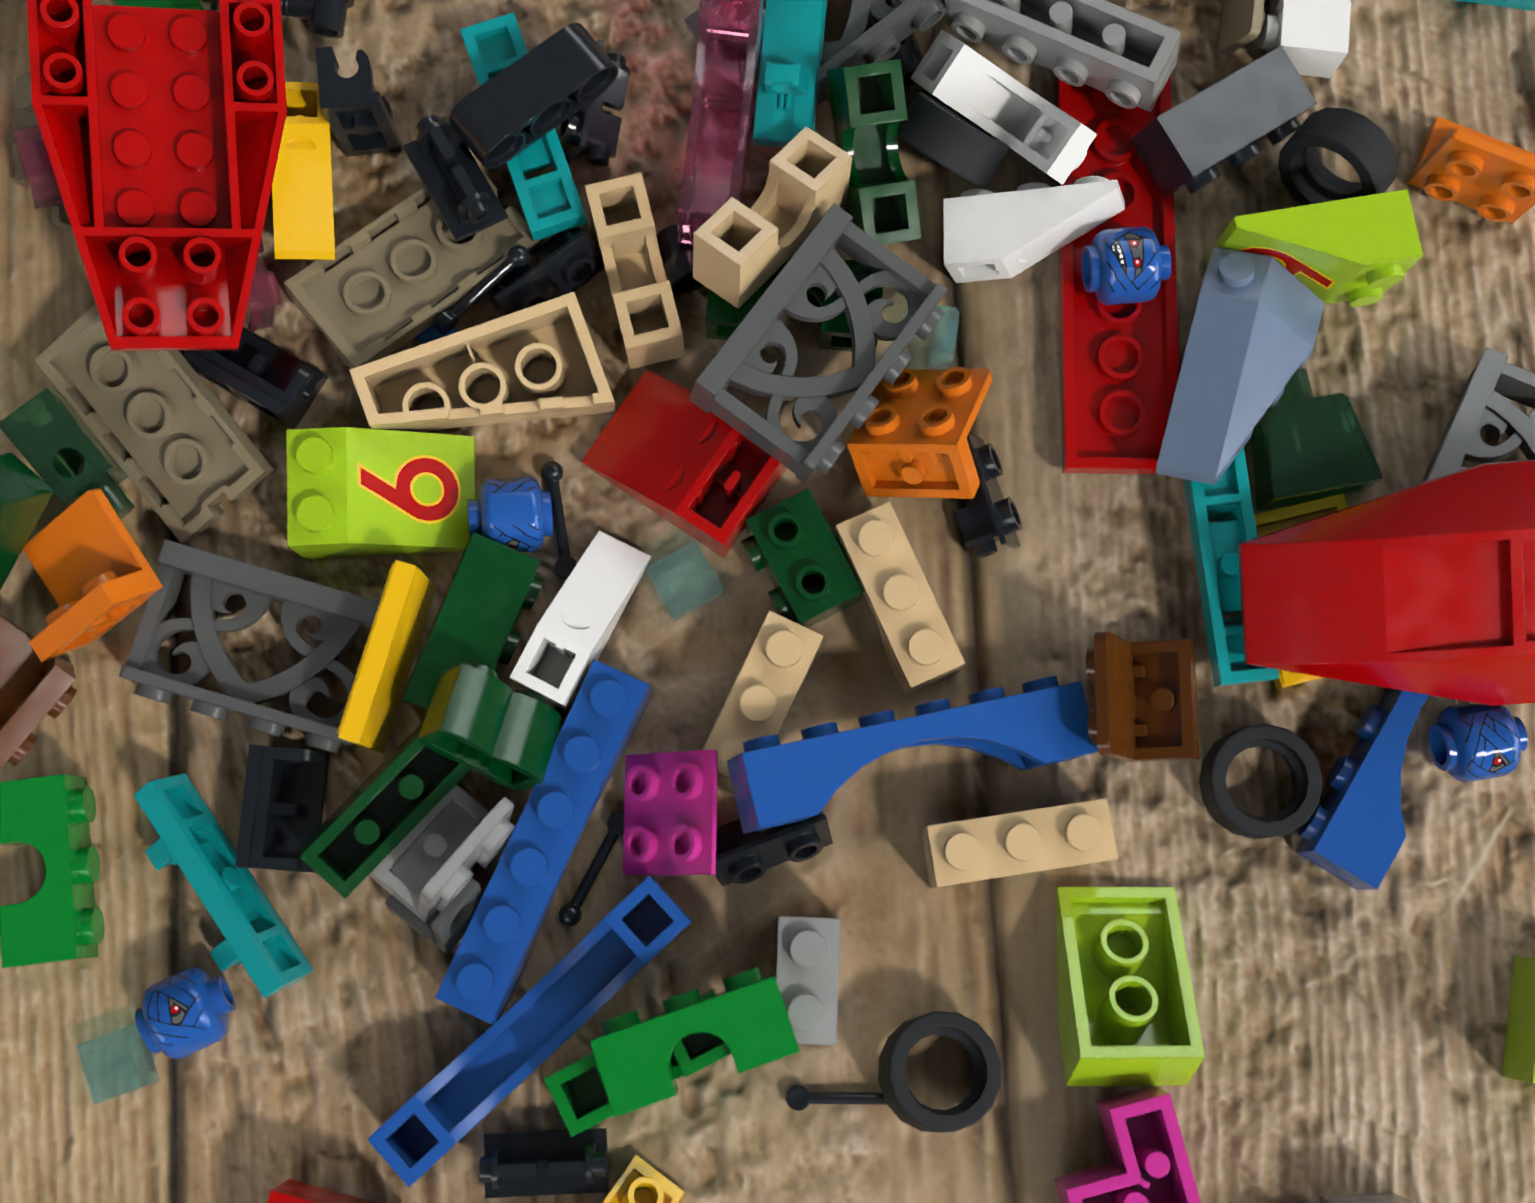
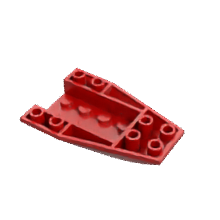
M27 0L32 107L111 351L238 350L287 115L281 0H218L217 11L93 5V0Z
M1535 460L1475 465L1238 543L1244 663L1491 706L1535 703Z

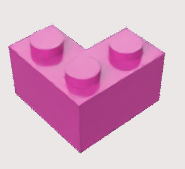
M1155 1086L1095 1101L1112 1163L1053 1178L1060 1203H1201L1170 1093Z

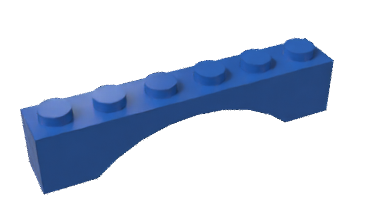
M594 659L556 739L543 783L535 785L439 987L435 996L436 999L490 1024L503 1016L527 964L539 930L573 852L609 779L628 747L653 693L648 683Z
M1050 676L1022 684L1024 693L1005 697L1003 687L992 688L968 695L970 705L951 708L948 698L914 706V717L895 720L893 710H888L858 718L860 728L839 732L837 722H831L801 730L803 740L781 744L779 734L745 741L742 743L744 752L727 761L743 834L802 821L818 815L834 793L863 766L884 754L903 748L930 745L967 748L996 757L1021 771L1069 761L1098 752L1097 744H1092L1088 733L1089 710L1082 683L1079 681L1059 686L1057 676Z
M1387 688L1378 705L1373 703L1364 711L1355 727L1354 732L1360 737L1351 754H1343L1336 761L1327 777L1326 783L1332 788L1321 806L1318 805L1307 823L1299 827L1298 835L1303 837L1295 853L1356 890H1378L1406 839L1401 810V770L1408 737L1420 709L1430 695Z
M648 876L531 990L409 1099L367 1140L408 1187L413 1185L686 929L693 920L654 877Z

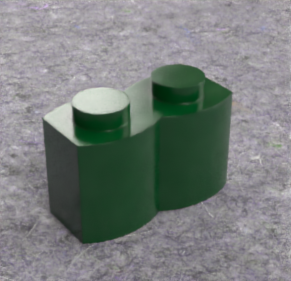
M466 663L440 674L418 740L444 757L470 765L476 772L495 783L522 791L543 783L562 717L547 705L548 702L543 696L527 690L513 691L508 685L498 679V674L492 668L479 663Z

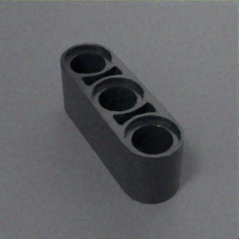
M581 23L569 24L462 99L452 110L449 116V123L486 169H494L510 161L603 94L615 81L618 75V68Z

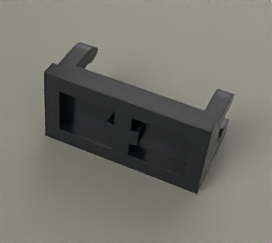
M332 46L315 48L320 108L327 122L330 123V127L346 157L402 151L401 140L393 122L392 109L388 101L374 87L373 69L367 54L362 49L357 50L356 61L359 66L358 71L350 78H343L338 75L339 64Z
M244 328L242 329L238 350H186L183 354L184 358L199 376L291 429H296L328 379L321 371L308 366Z
M249 745L235 867L316 873L299 857L300 846L322 825L330 754L313 752V750Z

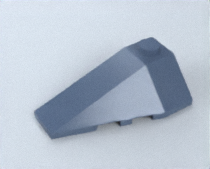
M1213 247L1199 293L1156 465V474L1216 485L1251 438L1255 425L1270 405L1274 407L1284 393L1285 385L1298 368L1302 369L1312 356L1325 303L1272 256Z

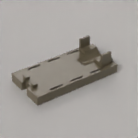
M484 174L488 183L490 184L491 188L493 189L495 195L498 198L497 187ZM424 186L336 246L335 260H316L284 282L286 292L305 317L310 319L322 331L347 367L352 369L387 357L433 325L441 313L451 310L507 259L510 247L522 245L527 248L529 255L533 254L532 252L540 247V240L533 241L527 222L512 205L505 209L508 215L507 219L456 242Z
M96 303L34 359L181 544L193 541L225 513L219 506L223 498L227 496L231 501L241 499L274 470L179 350L111 351Z

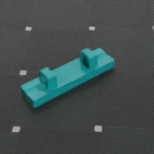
M766 0L753 140L756 145L785 147L806 126L815 131L827 0Z
M514 12L460 29L479 87L528 53ZM555 128L506 163L533 241L552 236L560 231L588 224ZM552 166V172L528 179L525 175Z
M1243 447L1216 485L1183 479L1214 687L1267 682L1279 679L1278 669L1244 663L1242 615L1223 619V614L1242 612L1238 543L1258 537Z
M183 773L149 781L133 796L160 836L157 841L145 850V853L157 871L165 866L178 864L217 924L225 939L209 953L220 970L223 972L233 965L242 964L264 999L297 984L313 972L314 969L249 869L235 867L237 851L187 774Z

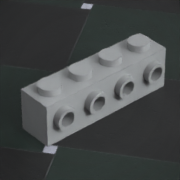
M945 0L947 24L962 39L972 43H979L982 40L999 47L1006 56L1020 64L1029 65L1032 62L1053 70V73L1060 80L1069 85L1080 87L1085 84L1104 92L1110 101L1123 108L1134 109L1137 106L1151 112L1177 64L1181 31L1106 0Z

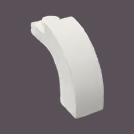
M943 29L910 78L933 96L1007 144L1015 152L1062 185L1070 173L1083 162L1088 147L1097 136L1091 129L1030 90Z

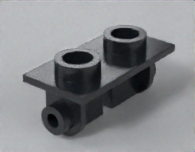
M598 39L596 42L603 48L604 41ZM607 53V56L618 68V75L613 84L598 98L561 123L559 139L562 142H566L564 155L568 164L579 152L586 154V161L597 167L608 166L609 159L616 156L622 118L602 112L603 106L617 111H621L624 108L630 69L626 66L627 59L620 54Z
M435 115L421 119L416 126L419 131L417 139L402 147L456 242L507 219V213L475 158L454 128L445 121H439Z
M580 227L560 231L532 252L539 264L533 268L528 263L523 267H515L486 294L499 311L502 310L505 315L574 292L605 268L603 259L586 228L581 230Z
M968 434L967 441L980 485L974 499H972L974 504L956 510L954 513L966 549L973 550L976 559H980L998 552L995 542L999 540L1001 545L1012 548L1020 547L1016 531L1022 529V522L1013 500L1010 497L1004 499L997 477L1003 475V469L995 448L991 443L985 445L982 439ZM950 498V501L953 502L959 500L955 498Z
M821 811L818 815L802 821L772 827L762 832L758 830L745 834L742 831L740 818L717 826L716 872L722 886L732 882L737 884L749 883L764 875L768 868L789 860L792 862H802L819 854L823 847L833 844L825 814Z
M607 1128L586 1129L571 1137L568 1130L484 1134V1157H480L479 1178L480 1183H485V1198L609 1192Z

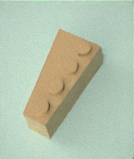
M575 292L349 369L367 421L372 429L418 432L616 412L615 401Z

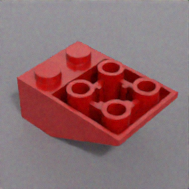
M646 369L581 460V463L722 558H725L744 531L745 520L756 514L787 468L711 411L707 414L689 401L692 391Z

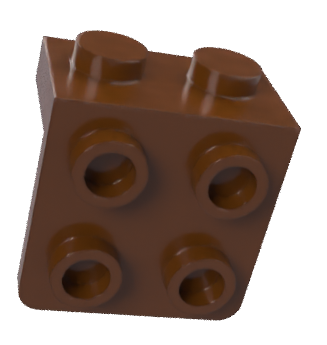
M1 614L0 769L6 762L16 766L27 755L38 738L31 732L47 714L54 719L59 716L77 692V689L71 686L76 680L74 665L61 656L41 662L29 644V641L34 637Z
M1096 632L1094 634V647L1088 648L1086 652V672L1089 682L1095 684L1096 707L1090 708L1088 713V733L1092 744H1097L1099 753L1127 762L1200 759L1195 641L1191 639L1129 642L1110 632Z

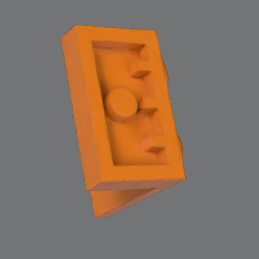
M1437 116L1428 128L1408 183L1424 189L1428 196L1436 200L1455 201L1477 210L1478 214L1485 219L1496 222L1506 221L1513 224L1535 205V153Z
M952 367L949 369L904 368L892 385L884 379L880 381L872 393V396L880 402L860 429H854L847 442L866 497L974 499L980 481L967 436L992 383L989 369H966L964 367Z
M100 488L86 491L28 541L23 548L24 553L59 606V608L45 617L49 626L29 641L41 662L93 644L163 588L158 577Z

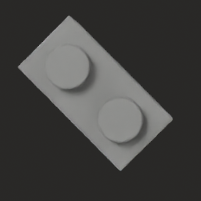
M777 916L775 979L797 1044L836 1045L840 918Z

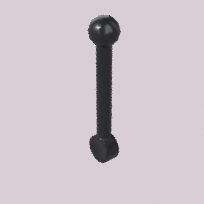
M522 245L510 247L507 259L451 310L444 311L436 318L434 326L441 334L450 332L457 325L459 318L512 269L525 266L530 258L527 248Z
M549 461L542 466L541 476L545 482H548L551 495L552 515L559 559L555 563V572L559 578L567 580L577 563L570 556L559 481L563 476V468L558 462Z
M615 812L609 816L607 820V828L609 830L570 903L562 905L559 909L558 918L563 925L570 927L580 922L582 917L580 908L618 837L624 835V813Z
M794 1085L788 1090L786 1095L787 1104L796 1111L804 1110L809 1104L887 1105L882 1092H809L803 1085Z

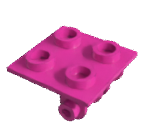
M718 750L625 755L623 875H716Z

